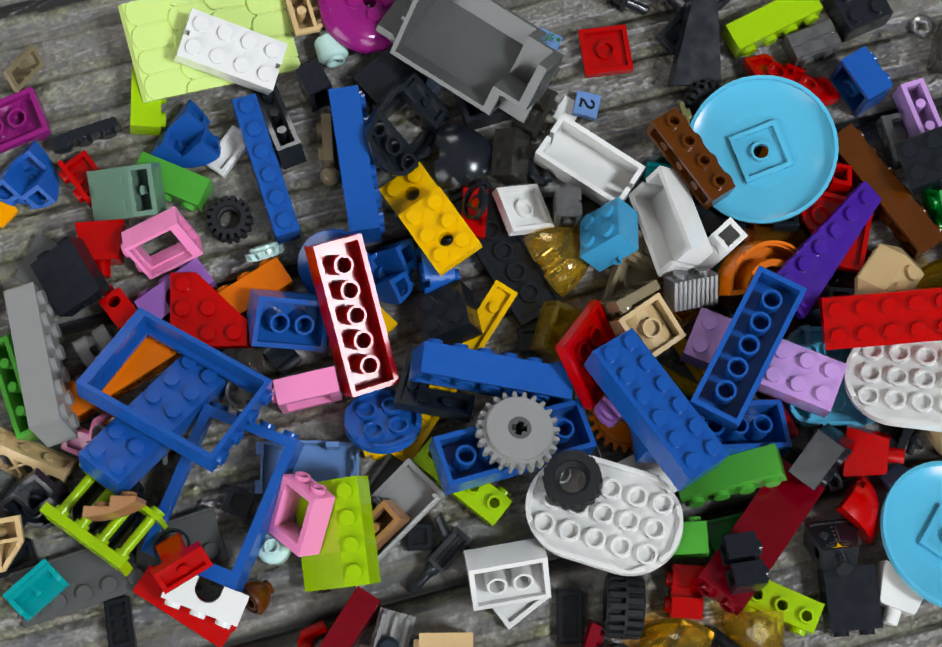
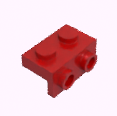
M83 150L65 164L62 160L58 161L57 163L61 168L58 173L66 184L72 182L76 189L72 192L80 203L86 201L91 208L87 172L100 169L88 153Z

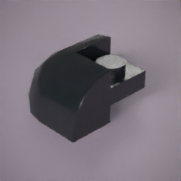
M36 468L27 476L23 474L7 489L0 498V510L8 517L21 515L23 528L25 525L35 528L42 527L43 530L53 527L54 524L47 520L40 512L41 507L46 502L53 507L57 504L61 505L70 492L61 479L54 483L39 468Z

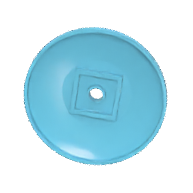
M753 75L727 83L712 93L701 104L690 124L693 131L700 135L703 144L716 156L719 165L732 177L733 183L736 185L728 197L712 207L729 218L732 217L740 222L771 224L799 215L822 196L836 169L839 151L838 136L829 111L814 93L790 79L773 75ZM757 146H765L768 149V155L764 158H758L754 154V149Z
M932 461L908 470L891 486L883 502L880 529L886 554L900 578L923 599L942 608V461Z

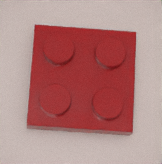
M626 24L578 30L577 35L585 78L633 72L634 68Z

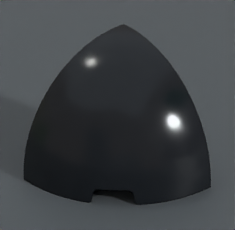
M442 124L435 139V145L439 150V159L434 161L438 186L442 190L473 181L500 163L501 159L493 145L477 131L459 124Z

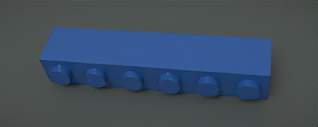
M256 93L232 99L233 113L245 145L274 239L278 241V244L299 239L300 227Z

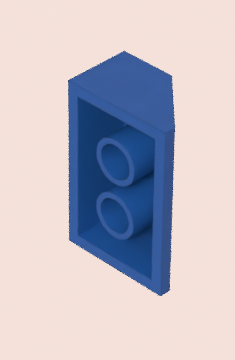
M251 288L247 311L251 346L325 352L327 332L317 295Z

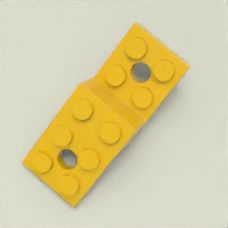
M419 161V166L405 176H397L379 190L436 271L442 276L483 246L440 186L436 185ZM413 190L419 191L417 199H407L409 192ZM444 236H453V242L449 246L441 245V239Z

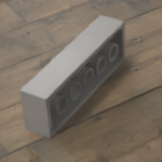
M34 282L3 291L29 429L47 447L78 438L77 428L80 424L76 413L72 409L75 399L72 391L68 389L67 382H70V375L63 364L66 354L63 346L59 344L58 338L62 335L60 327L55 323L54 319L57 311L51 301H48L44 290H39Z

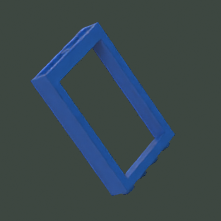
M141 307L137 309L76 381L79 397L212 473L218 465L222 466L225 463L231 447L240 443L248 425L252 426L259 415L258 411L263 405L267 406L270 403L274 394L272 392L271 379ZM147 336L254 394V397L211 453L102 392Z
M214 402L213 406L204 403L188 441L201 447L213 418L232 425L241 412L238 411L234 415L228 412L229 407ZM262 420L260 424L248 425L245 431L283 445V451L232 571L213 563V566L198 574L240 592L245 587L268 532L283 474L293 473L304 447V443L297 440L299 435L285 429L283 434L274 431L275 425ZM181 455L158 508L165 514L163 519L166 523L169 521L194 463ZM154 523L148 531L140 551L155 556L153 553V543L157 535L164 531V529Z

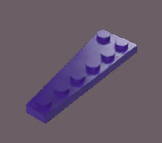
M866 181L861 182L776 271V274L807 288L795 312L798 319H803L807 316L882 200Z

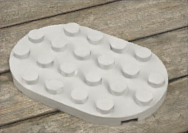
M942 340L853 348L846 361L848 366L844 374V384L849 399L863 415L875 422L888 426L942 432Z
M592 456L599 465L603 478L601 494L586 509H578L577 511L567 509L566 511L562 507L554 505L553 501L549 499L542 479L544 468L538 472L526 496V517L535 538L551 553L613 574L638 576L658 569L676 552L682 539L684 527L682 508L671 487L654 474ZM568 468L560 476V485L567 492H578L586 483L585 474L578 468Z

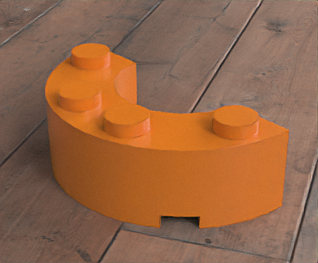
M778 240L751 241L739 245L725 257L718 269V296L745 294L759 265L776 273L798 248Z

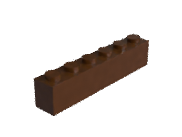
M852 123L837 133L839 145L837 163L852 166V185L855 188L861 182L866 181L882 200L874 212L892 230V234L916 262L939 246L942 242V229L930 220L925 208L917 204L912 198L910 190L898 181L893 169L884 164L880 159L879 152L875 148L870 147L865 140L864 134L855 128Z

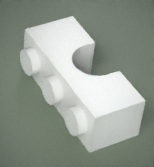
M199 575L166 595L164 592L161 595L162 598L166 599L165 605L178 610L181 605L190 608L189 614L201 619H205L206 615L215 618L214 624L226 629H230L231 625L238 626L250 597L245 593L223 586L221 594L217 599L203 601L195 592V585Z

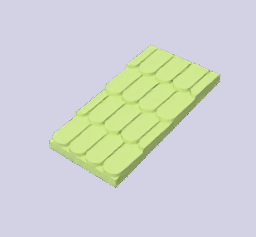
M136 0L118 6L143 104L235 84L174 61L188 15L192 8L287 43L282 64L278 68L280 69L278 75L295 72L300 66L284 0Z

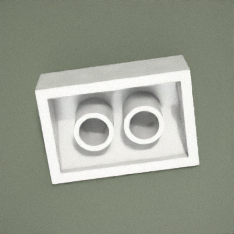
M536 538L464 550L474 611L551 598L548 557L545 548Z

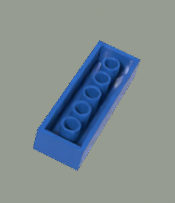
M358 85L328 89L350 234L362 233L364 244L382 242L381 234L386 232L383 211H378L382 209L379 187H374L378 186L376 165L363 140V128L368 119L364 93L359 94Z
M759 265L690 401L699 415L733 432L736 431L807 288Z
M633 328L592 351L584 363V367L679 492L717 468L730 455Z
M435 338L427 339V341L421 343L412 352L408 381L501 397L503 393H506L509 398L513 391H516L517 396L521 397L526 392L528 399L535 395L537 396L536 402L540 404L544 401V406L567 402L572 399L573 385L562 362L547 364L542 363V359L529 357L527 360L520 359L514 353L499 355L494 354L493 350L488 348L468 349V345L462 343L446 345L443 344L442 340Z
M181 355L128 407L184 437L195 426L204 403L213 406L214 402L219 403L226 396L225 390L228 380ZM115 418L78 453L82 470L113 494L120 495L122 491H129L171 449Z
M579 398L544 407L545 410H553L550 418L558 419L553 427L560 428L558 435H556L560 438V441L555 445L557 449L554 454H551V459L556 453H561L566 449H578L591 455L597 444ZM475 426L435 436L429 445L444 495L518 476V469L514 468L510 474L508 473V467L504 466L503 469L498 470V462L490 464L491 456L483 457L482 453L485 448H478L477 446L481 438L475 437L476 431L479 430ZM544 461V465L542 468H544L548 463ZM527 468L524 469L523 474L529 472Z
M781 399L752 400L735 432L701 416L730 455L775 443L782 457L792 448ZM629 426L636 464L657 463Z

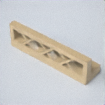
M0 427V455L8 457L12 462V465H7L0 458V469L18 479L23 474L25 476L28 475L23 467L28 465L33 470L39 468L46 476L51 475L61 479L66 485L68 476L77 467V459L35 441L17 440L15 433Z

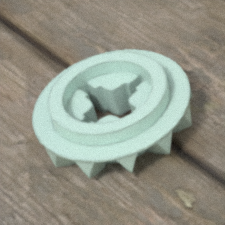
M273 241L251 248L249 253L245 254L246 260L248 262H257L281 254L285 250L284 243L278 244V241Z

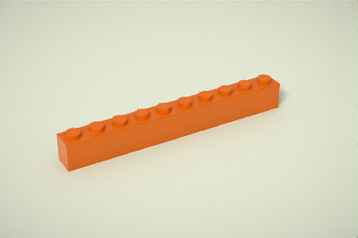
M277 256L273 259L267 258L259 263V268L251 273L249 271L242 273L237 277L235 283L230 286L224 285L216 291L244 318H247L251 288L288 292L295 287L293 280ZM148 336L102 392L117 400L171 366L182 354L171 350L168 346ZM75 381L67 383L68 389L72 391L75 399L72 409L76 413L79 423L101 410L78 396Z

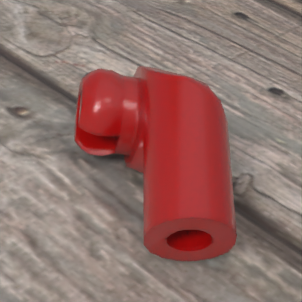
M324 620L303 628L300 631L296 647H314L316 637L328 632Z

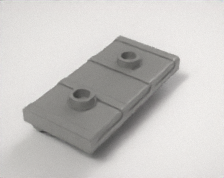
M410 457L371 495L372 511L383 500H395L411 518L377 552L379 562L445 496L443 490Z

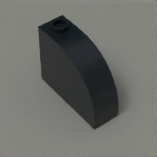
M76 480L75 487L80 483L81 480ZM94 481L73 506L74 522L77 518L81 519L83 506H92L104 492L105 487ZM139 481L129 491L136 492L137 496L143 499L144 488ZM134 512L127 517L108 540L110 542L108 547L114 551L117 547L121 548L140 525V512ZM111 520L92 521L88 526L90 528L88 532L93 536L96 533L100 534ZM138 544L128 555L130 557L127 560L129 563H136Z

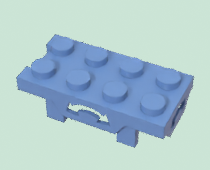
M299 440L304 443V447L292 474L297 471H303L308 473L316 482L359 476L360 448L352 442ZM256 442V455L261 456L260 480H255V494L265 493L283 451V445L275 442Z

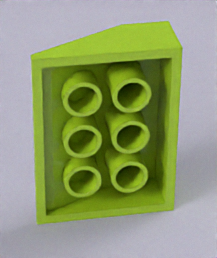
M350 476L317 482L325 486L326 490L336 498L320 554L301 557L305 592L381 582L368 476ZM300 496L296 510L297 525L301 528L309 504L302 496Z

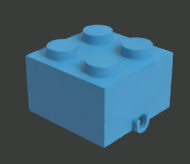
M619 197L609 203H605L599 209L580 219V258L599 272L613 264L620 265L623 258L639 250L638 212Z

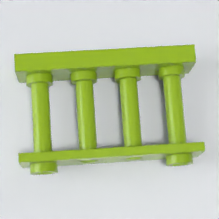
M85 472L86 476L61 505L57 504L53 507L46 502L41 507L40 512L47 520L127 577L133 569L127 561L130 558L128 555L154 523L164 530L168 527L163 519L165 514L154 505L150 508L145 506L138 512L143 514L145 519L121 548L117 547L114 551L108 547L110 543L108 540L129 515L111 520L100 534L96 533L95 536L88 532L91 520L81 517L80 520L77 518L74 522L68 518L71 508L94 481L99 483ZM106 488L95 502L108 503L110 495L115 494Z

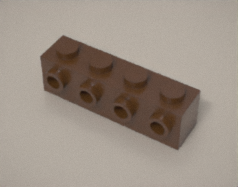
M676 107L651 122L646 130L647 135L705 211L729 196L736 187L732 177L723 170L716 156L706 148L700 135L693 131L686 117Z

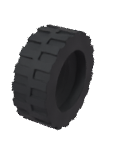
M578 449L563 450L561 453H556L550 459L547 466L544 467V476H542L544 488L549 499L557 507L560 506L566 511L567 509L572 511L583 510L590 504L592 505L596 498H599L600 490L603 486L602 474L595 459L592 456L590 457L587 452H581ZM568 468H578L586 476V483L578 492H567L560 485V476Z

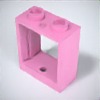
M175 206L121 232V250L127 258L130 257L140 273L144 272L150 280L203 255L200 236ZM169 230L180 241L152 256L141 246V244Z
M334 366L273 380L274 388H272V392L274 394L272 402L275 404V408H280L283 414L343 400Z
M297 471L294 474H283L268 528L270 534L298 557L320 554L336 498L326 490L325 486L318 484L308 473L303 471ZM300 496L309 502L302 528L294 522Z

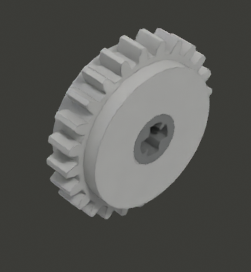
M513 391L511 397L508 398V395L503 393L501 400L496 396L493 397L492 405L486 403L485 411L480 412L478 417L480 420H477L475 426L479 429L476 431L475 437L481 438L477 446L478 448H485L482 453L483 457L491 456L490 464L499 463L498 470L506 466L510 474L514 468L518 469L519 475L523 474L525 468L532 473L535 465L541 469L544 461L548 463L552 457L551 454L555 453L557 449L555 445L560 441V438L556 436L560 428L553 426L557 423L558 419L550 418L553 410H545L544 401L538 404L536 402L537 396L534 395L531 399H528L527 393L524 392L521 397H518L516 391Z

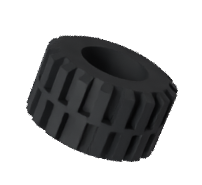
M608 572L604 582L602 612L606 638L639 640L644 629L646 610L643 575L622 576Z

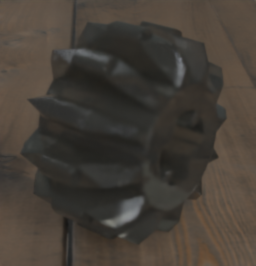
M226 348L222 351L225 355L258 373L263 372L265 357H263V350L260 348Z

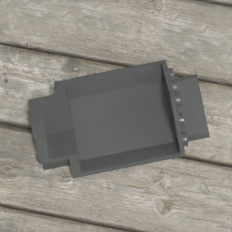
M395 0L375 30L391 40L393 46L389 53L486 114L491 115L499 108L523 124L534 104L539 102L548 89L551 79L554 76L556 77L561 70L558 66L564 56L543 43L547 34L545 31L494 0Z

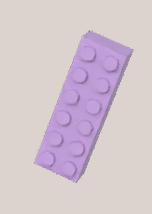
M701 307L680 361L706 371L732 319ZM782 339L757 391L825 418L832 409L848 364Z

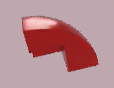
M857 476L844 492L846 496L835 510L857 527V536L870 546L879 531L881 504L878 494L866 476Z

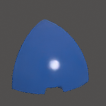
M190 99L163 130L150 154L182 168H195L205 166L220 157L221 148L218 136H214L209 131L208 125L210 120Z
M36 140L17 154L0 172V201L8 205L15 206L17 203L30 205V209H38L52 205L58 199L59 181L56 170L49 156Z
M412 238L396 242L370 253L372 276L379 301L387 304H401L411 293L414 287V283L411 282L412 272L417 268V255Z

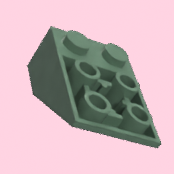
M160 162L87 172L94 221L154 215L167 210Z

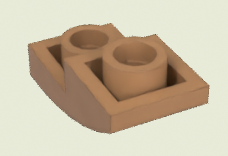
M122 491L120 495H110L109 503L94 502V506H83L82 517L91 521H107L122 518L145 507L146 500L138 497L136 492Z

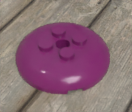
M318 0V8L323 26L344 47L356 52L369 54L370 52H384L392 45L391 40L375 30L395 0Z

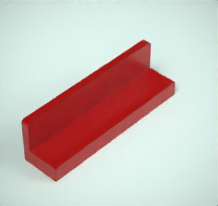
M150 564L134 587L133 592L217 647H223L237 627L231 625L230 629H226L214 624L215 618L206 615L205 619H201L189 614L190 608L181 605L178 610L165 605L166 599L161 597L163 590L151 573V569L155 566ZM196 594L201 600L207 601L198 594Z

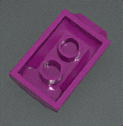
M32 86L0 100V153L34 140L37 142L44 141L52 133L43 105Z

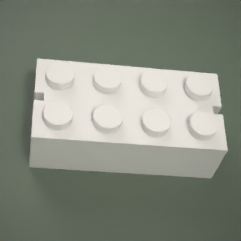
M192 8L188 15L174 61L269 95L274 89L280 70L278 68L282 64L288 44Z
M564 114L560 116L550 130L549 136H546L536 150L533 161L566 184H574L575 187L581 188L583 195L600 206L609 203L617 197L625 202L646 168Z
M659 166L646 178L647 183L642 182L629 194L633 209L638 212V223L658 277L673 275V272L676 270L691 272L695 269L694 265L702 263L713 253L689 189L674 169Z

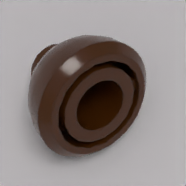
M250 580L246 582L242 593L250 596L246 607L256 615H262L267 610L271 602V594L274 593V588L269 581Z

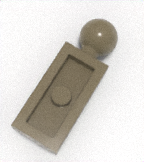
M322 113L321 122H317V135L322 137V145L318 146L319 160L324 161V168L320 172V179L323 184L332 186L339 181L340 174L335 168L331 113Z

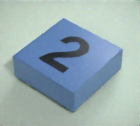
M578 90L572 116L595 121L601 96Z

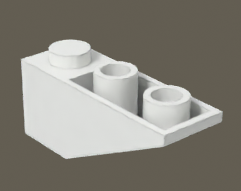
M732 217L708 237L713 253L699 265H694V267L707 266L711 270L748 236Z

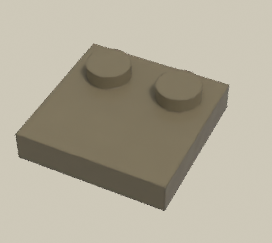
M657 279L632 283L601 300L600 303L607 316L618 312L621 315L631 311L634 303L661 288Z

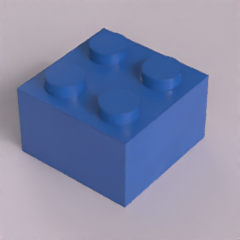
M866 46L843 58L829 77V80L855 117L879 104L893 86L889 74L882 70L877 63L876 56Z

